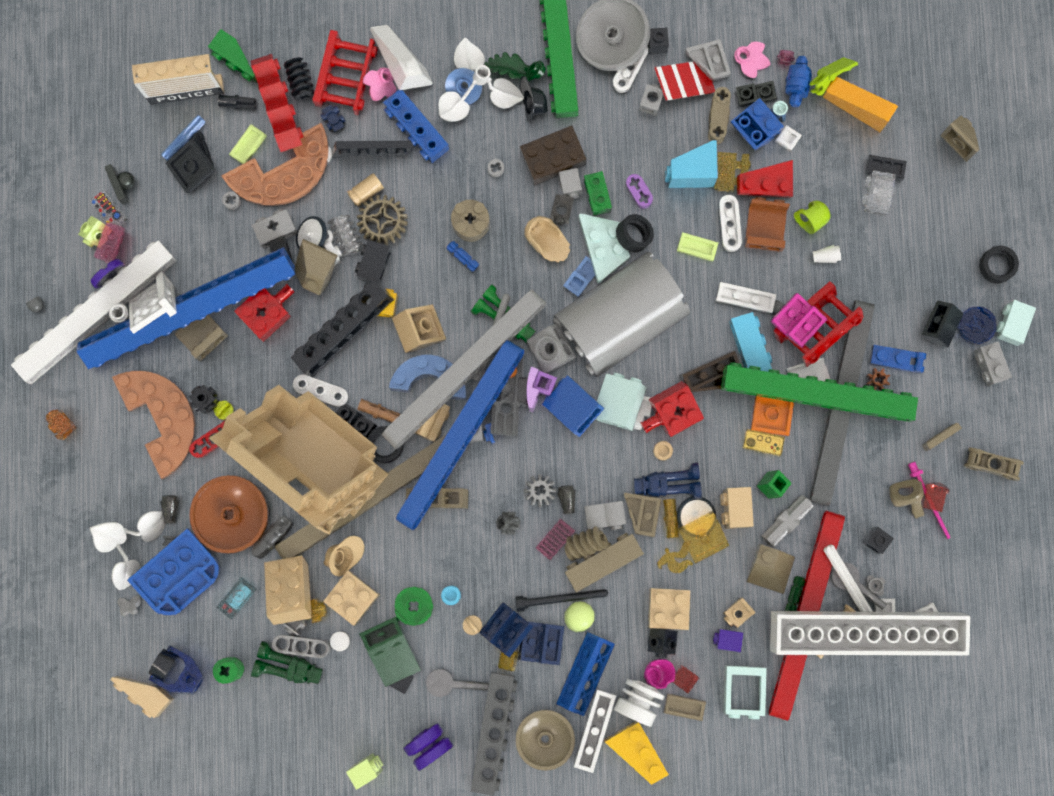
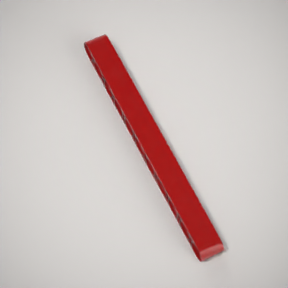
M825 510L796 611H820L832 568L824 548L828 545H833L837 550L845 521L844 515ZM807 655L783 656L768 711L769 716L786 721L789 720Z

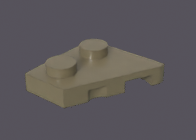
M624 493L635 534L655 537L662 499Z

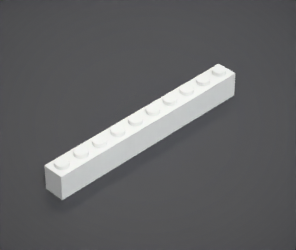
M159 240L149 244L143 254L136 255L130 265L122 267L117 272V276L104 282L103 287L98 292L91 293L85 303L77 305L73 309L74 312L63 317L58 322L59 325L54 329L51 328L46 331L40 341L32 343L27 352L18 355L14 359L15 362L11 366L26 383L33 384L78 345V342L86 339L110 318L109 311L113 305H126L130 299L138 295L156 279V274L161 271L165 272L177 261Z

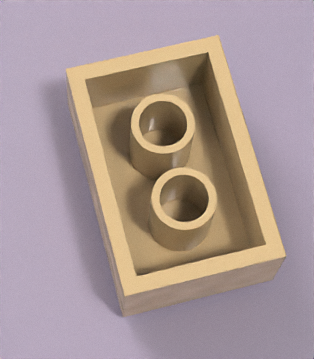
M301 555L264 562L266 615L271 623L277 625L312 618L309 566L304 557Z

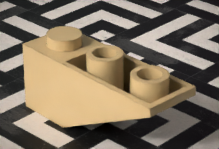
M119 676L110 679L114 682L113 686L120 692L124 691L131 703L140 705L143 708L142 712L149 718L159 717L174 699L158 685Z

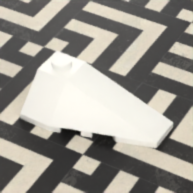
M388 25L370 28L399 90L433 84L425 66Z

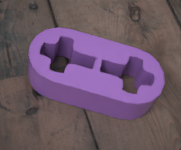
M637 174L630 175L626 180L628 192L638 207L648 208L653 201L650 190L641 176ZM632 179L639 181L637 185L639 190L634 185L630 186ZM639 193H642L644 197H649L647 203L644 201L640 202L641 195Z

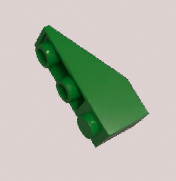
M220 29L208 45L211 52L210 55L217 61L223 60L226 62L225 65L232 71L238 70L245 80L249 82L252 80L257 83L255 74L237 40Z

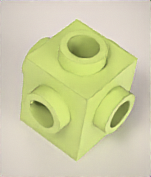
M90 216L88 221L81 226L78 235L84 238L82 242L92 248L95 245L101 248L107 243L108 236L113 230L98 219Z

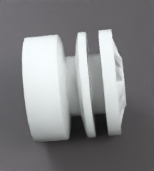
M627 679L625 683L633 687L632 691L626 688L622 689L624 693L629 695V698H618L614 710L637 722L652 727L656 714L649 709L651 706L657 708L661 706L653 701L654 697L663 700L665 696L656 688L644 682Z

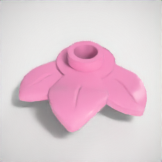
M751 42L747 47L741 46L737 48L734 53V59L741 65V71L744 75L756 78L757 70L770 66L769 59L762 54L765 44ZM745 54L747 58L742 59L740 55Z
M382 67L377 71H369L363 78V83L370 86L369 93L373 101H379L384 96L389 98L396 92L393 76L389 68Z

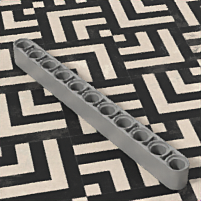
M530 290L384 430L382 436L395 449L403 445L498 353L505 341H510L545 307L546 302L534 290Z

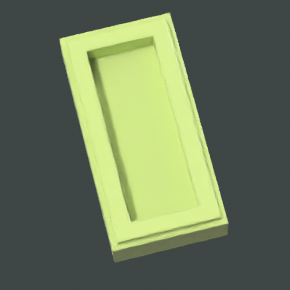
M250 124L229 155L241 164L248 162L267 135Z
M682 232L677 252L713 262L718 242Z

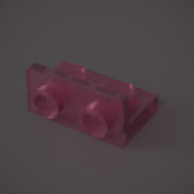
M106 222L94 257L105 261L106 264L115 260L123 242L126 229Z

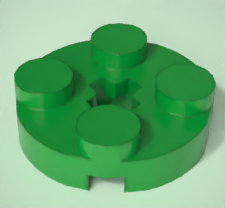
M409 587L402 590L397 595L394 605L397 618L402 623L411 626L425 623L432 615L434 607L430 594L418 587ZM411 601L413 603H415L416 601L419 603L417 606L418 611L409 610V603Z

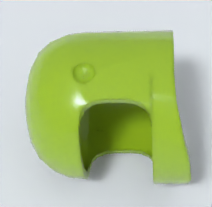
M818 200L810 202L808 204L809 209H799L793 214L795 221L809 234H814L825 226L831 217L826 204ZM800 214L805 215L809 220L807 222L802 221Z

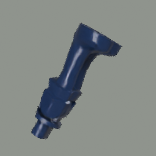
M692 463L689 469L683 471L654 472L646 477L643 475L642 478H635V494L644 493L645 496L648 493V495L655 497L660 495L666 497V495L685 493L691 494L695 499H702L700 481L668 485L669 481L700 480L699 463Z

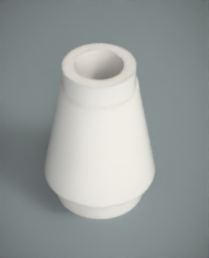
M831 245L813 251L814 263H837V261H841L840 247Z
M115 304L111 307L109 316L114 322L121 323L129 319V312L125 305Z

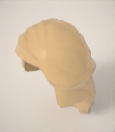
M537 216L527 223L525 237L529 244L544 259L551 262L556 261L557 263L567 259L570 253V243H568L559 227L550 218Z

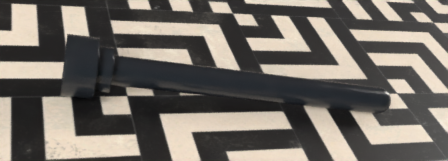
M601 589L530 599L523 597V595L515 596L517 612L528 609L529 606L608 596V591Z

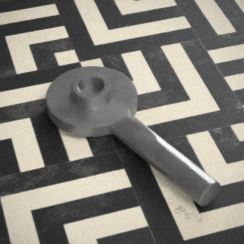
M844 562L861 593L883 610L887 604L859 582L860 574L853 564ZM833 569V583L838 588L847 590L837 572Z
M436 669L428 675L426 687L433 696L443 697L449 694L452 688L488 691L489 683L453 680L448 671Z

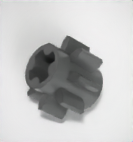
M502 512V516L497 518L496 525L499 530H502V535H515V531L519 530L521 523L520 519L515 516L516 512Z

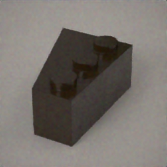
M729 351L681 373L679 376L681 381L688 385L691 392L721 389L724 367L730 365V363H741L736 352Z

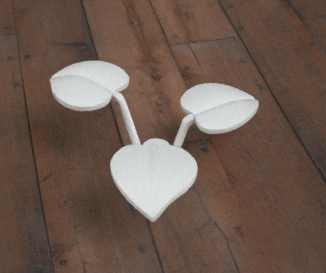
M464 38L455 50L454 64L457 69L467 68L474 71L473 82L462 98L456 92L444 93L438 103L439 116L451 122L464 119L470 110L469 105L464 100L476 84L484 85L487 82L489 89L492 90L490 94L492 103L502 109L516 105L524 99V96L512 82L503 78L496 79L492 86V79L489 78L490 69L483 65L485 58L482 51L467 38Z
M150 511L142 515L137 523L139 532L123 528L117 522H107L90 527L93 542L98 551L109 552L117 547L124 558V562L116 563L112 570V581L118 590H124L131 584L127 580L141 569L138 561H128V557L120 544L126 541V534L141 535L142 540L145 542L158 538L166 525L165 511Z

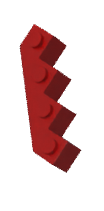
M269 54L251 60V67L258 82L259 91L280 152L301 146V138H304L301 128L296 126L293 117L296 115L293 104L289 105L286 92L289 91L285 81H281L278 72L281 67L278 59H274L273 55Z

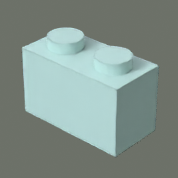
M1017 300L1006 304L1002 312L1004 318L996 328V332H998L996 338L1016 346L1023 344L1036 308Z

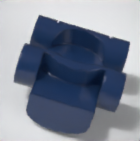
M329 105L322 109L323 113L320 116L323 121L328 120L329 123L326 126L329 131L333 129L336 133L344 128L343 123L345 119L342 115L338 117L337 113L340 111L337 106L332 107V105Z

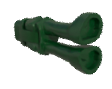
M262 641L258 649L257 658L276 661L289 667L286 669L257 659L254 663L251 677L259 678L262 674H271L287 679V681H294V683H306L307 681V684H310V682L319 684L323 669L315 667V664L311 665V663L303 658L299 659L297 656L292 657L271 649L269 643Z

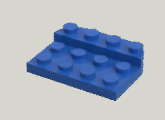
M187 528L127 581L155 612L163 615H176L215 582L220 567L217 558Z

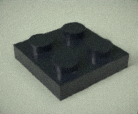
M190 140L165 163L186 193H191L216 170L195 140Z

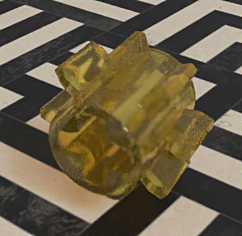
M319 599L311 600L312 618L310 619H312V623L323 621L322 617L327 616L325 603H319Z

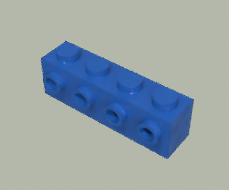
M403 90L396 91L383 102L386 115L390 119L393 117L397 123L395 125L402 133L404 131L409 136L407 139L411 140V144L414 147L418 146L421 150L419 153L425 161L429 159L433 163L449 150L448 143Z

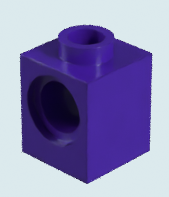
M718 629L717 633L714 632L713 644H716V649L741 652L742 632Z

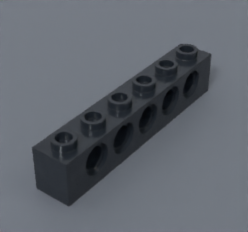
M375 279L369 281L364 285V289L359 294L352 296L350 302L345 307L340 308L331 320L326 321L317 333L312 334L303 346L298 347L294 352L295 354L291 356V359L305 375L312 377L395 299L381 283ZM372 297L371 303L367 305V300ZM358 310L357 316L353 318V313ZM344 323L343 329L339 331V326ZM330 336V341L325 344L326 338ZM316 349V354L312 357V351Z

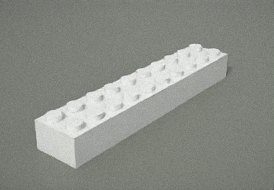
M771 611L770 651L776 655H969L970 616L964 613Z

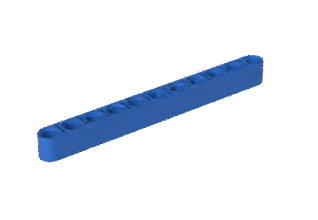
M509 340L505 341L397 514L396 520L411 530L417 528L522 359L524 349Z

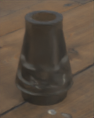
M573 485L558 487L557 495L563 509V514L575 513L576 490Z
M164 495L160 501L164 523L166 524L176 523L180 501L177 495Z

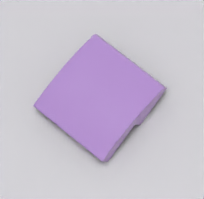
M531 367L527 381V402L530 412L534 411L540 395L538 389L532 388L539 369Z

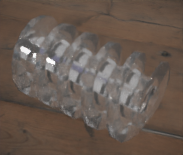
M340 215L327 222L331 224L330 229L334 231L333 236L337 238L336 243L340 245V251H344L342 253L343 257H349L360 251L359 247L363 245L362 242H356L360 238L359 235L353 236L357 229H350L354 224L353 222H347L351 218L350 215Z

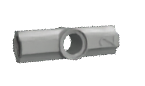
M800 495L788 509L786 508L778 515L775 522L762 535V538L773 548L777 546L787 534H790L800 524V520L814 507L812 502L805 496Z

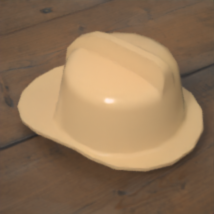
M349 536L340 544L332 545L328 548L323 563L330 568L333 575L343 576L359 562L364 553L362 539L357 536Z

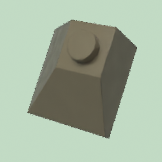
M962 115L953 121L940 135L966 162L980 150L972 123Z
M303 239L295 263V274L302 287L320 296L329 285L338 255Z
M757 545L746 582L784 594L795 557L765 545Z

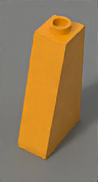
M836 77L833 82L831 81L823 96L829 102L878 132L883 130L898 108L896 104L839 77Z

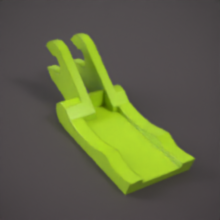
M843 57L819 69L817 72L818 76L809 84L810 86L815 85V88L809 92L815 93L818 96L824 94L831 81H834L839 74L858 66V63Z

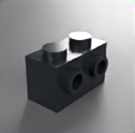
M368 240L367 244L363 245L361 263L358 262L355 268V273H357L356 276L359 280L369 282L375 279L381 283L392 251L390 246Z
M937 301L922 335L932 344L949 348L964 313L952 303Z

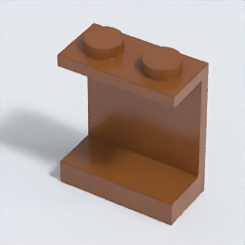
M763 197L752 199L749 203L744 247L782 252L785 248L786 215L790 204L779 199L774 201H766V198Z

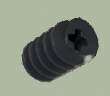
M301 57L292 58L284 62L285 72L288 76L287 80L290 83V90H292L291 95L295 100L307 99L313 96L315 92L314 90H309L314 85L307 83L312 78L305 76L310 71L304 69L308 66V63L302 62L303 58Z

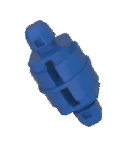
M798 56L795 65L789 66L785 79V93L789 96V103L792 107H799L802 98H807L810 90L809 84L812 78V70L808 67V60L805 56Z

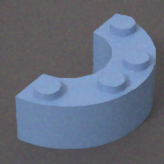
M435 355L413 357L400 365L395 371L389 388L391 391L410 393L412 386L418 380L424 377L438 379L453 364ZM464 385L450 399L466 401V386Z

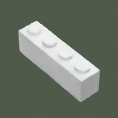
M596 688L573 764L575 768L591 773L594 772L615 702V694Z

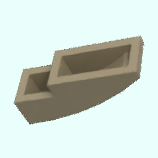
M406 488V500L413 488ZM441 488L429 508L468 509V489Z

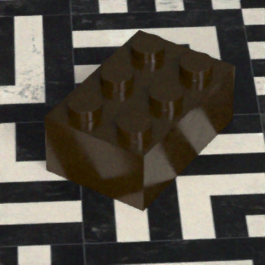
M572 125L520 146V154L534 186L558 177L561 171L578 169L586 165V156Z

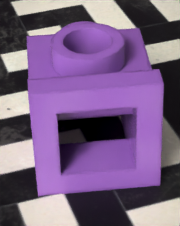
M539 371L532 388L538 389L541 395L550 396L557 378Z

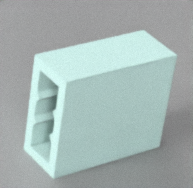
M606 373L597 402L605 409L595 420L632 431L647 387L637 378L631 377L628 380L619 373H614L613 375Z

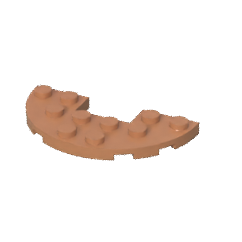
M322 123L303 132L304 138H301L302 145L293 148L296 154L295 158L264 174L254 158L223 174L222 178L237 195L258 205L279 206L302 198L317 185L327 166L329 145Z
M130 371L113 376V381L128 411L147 404L162 436L145 444V447L160 478L164 479L170 476L182 465V462L190 452V445L194 441L195 417L189 400L177 385L155 373Z

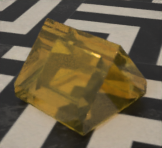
M514 651L510 657L501 652L498 668L515 671L518 651Z

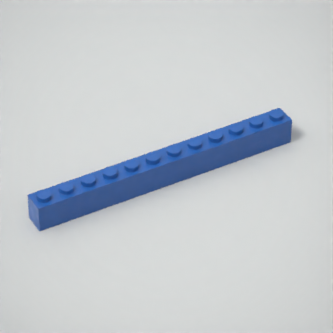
M283 247L175 297L177 313L170 317L165 312L134 334L130 330V319L78 342L76 352L88 370L93 367H100L110 359L115 360L125 352H132L145 343H152L162 335H169L177 328H184L190 322L202 320L208 314L219 312L229 304H236L242 298L254 296L264 288H271L279 281L290 279L295 275V266Z

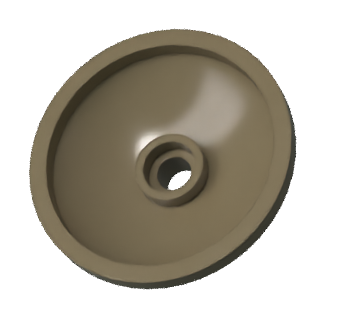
M539 710L533 712L518 727L516 733L517 751L522 760L532 768L544 771L556 769L567 762L574 750L575 735L573 728L563 715L555 711ZM547 735L549 741L543 742L541 740L542 736Z

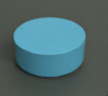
M447 586L442 590L441 598L445 604L454 605L459 602L461 593L457 587Z

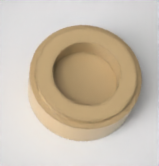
M666 441L658 442L653 449L654 456L661 461L669 459L673 453L671 444Z

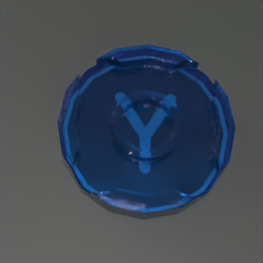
M979 306L970 307L963 312L964 314L958 325V331L965 341L978 345L986 343L993 338L997 326L996 318L990 310Z

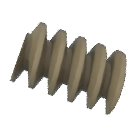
M597 526L593 527V530L587 529L586 533L582 531L579 535L568 536L565 553L569 560L574 561L583 556H588L589 553L593 554L596 551H602L608 548L607 537Z

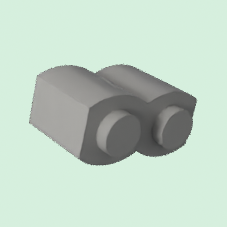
M623 501L584 506L587 529L593 530V527L597 526L603 532L605 527H611V530L623 529L622 525H626Z

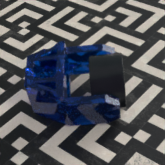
M169 645L167 650L163 649L156 657L149 670V674L152 676L148 679L171 694L194 695L204 680V676L190 656ZM181 658L185 663V668L175 684L164 683L176 666L178 659ZM189 678H193V682L191 684L187 683Z

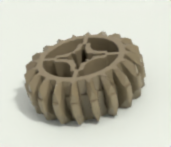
M377 195L376 201L370 197L371 203L364 202L365 209L359 208V212L362 214L357 215V219L361 220L357 223L358 227H362L359 230L360 234H364L365 240L370 238L374 242L377 240V243L384 241V244L387 246L390 239L392 243H395L394 237L396 236L398 239H401L402 237L399 232L405 233L406 230L402 226L408 225V222L405 221L408 218L407 214H402L406 211L405 207H400V201L394 203V197H391L389 201L387 195H384L383 200ZM380 207L377 214L370 215L373 210ZM387 207L396 212L398 219H393V217L387 215ZM384 215L386 222L380 224L379 219ZM367 221L377 225L378 233H374L368 228ZM387 227H394L393 230L385 233Z

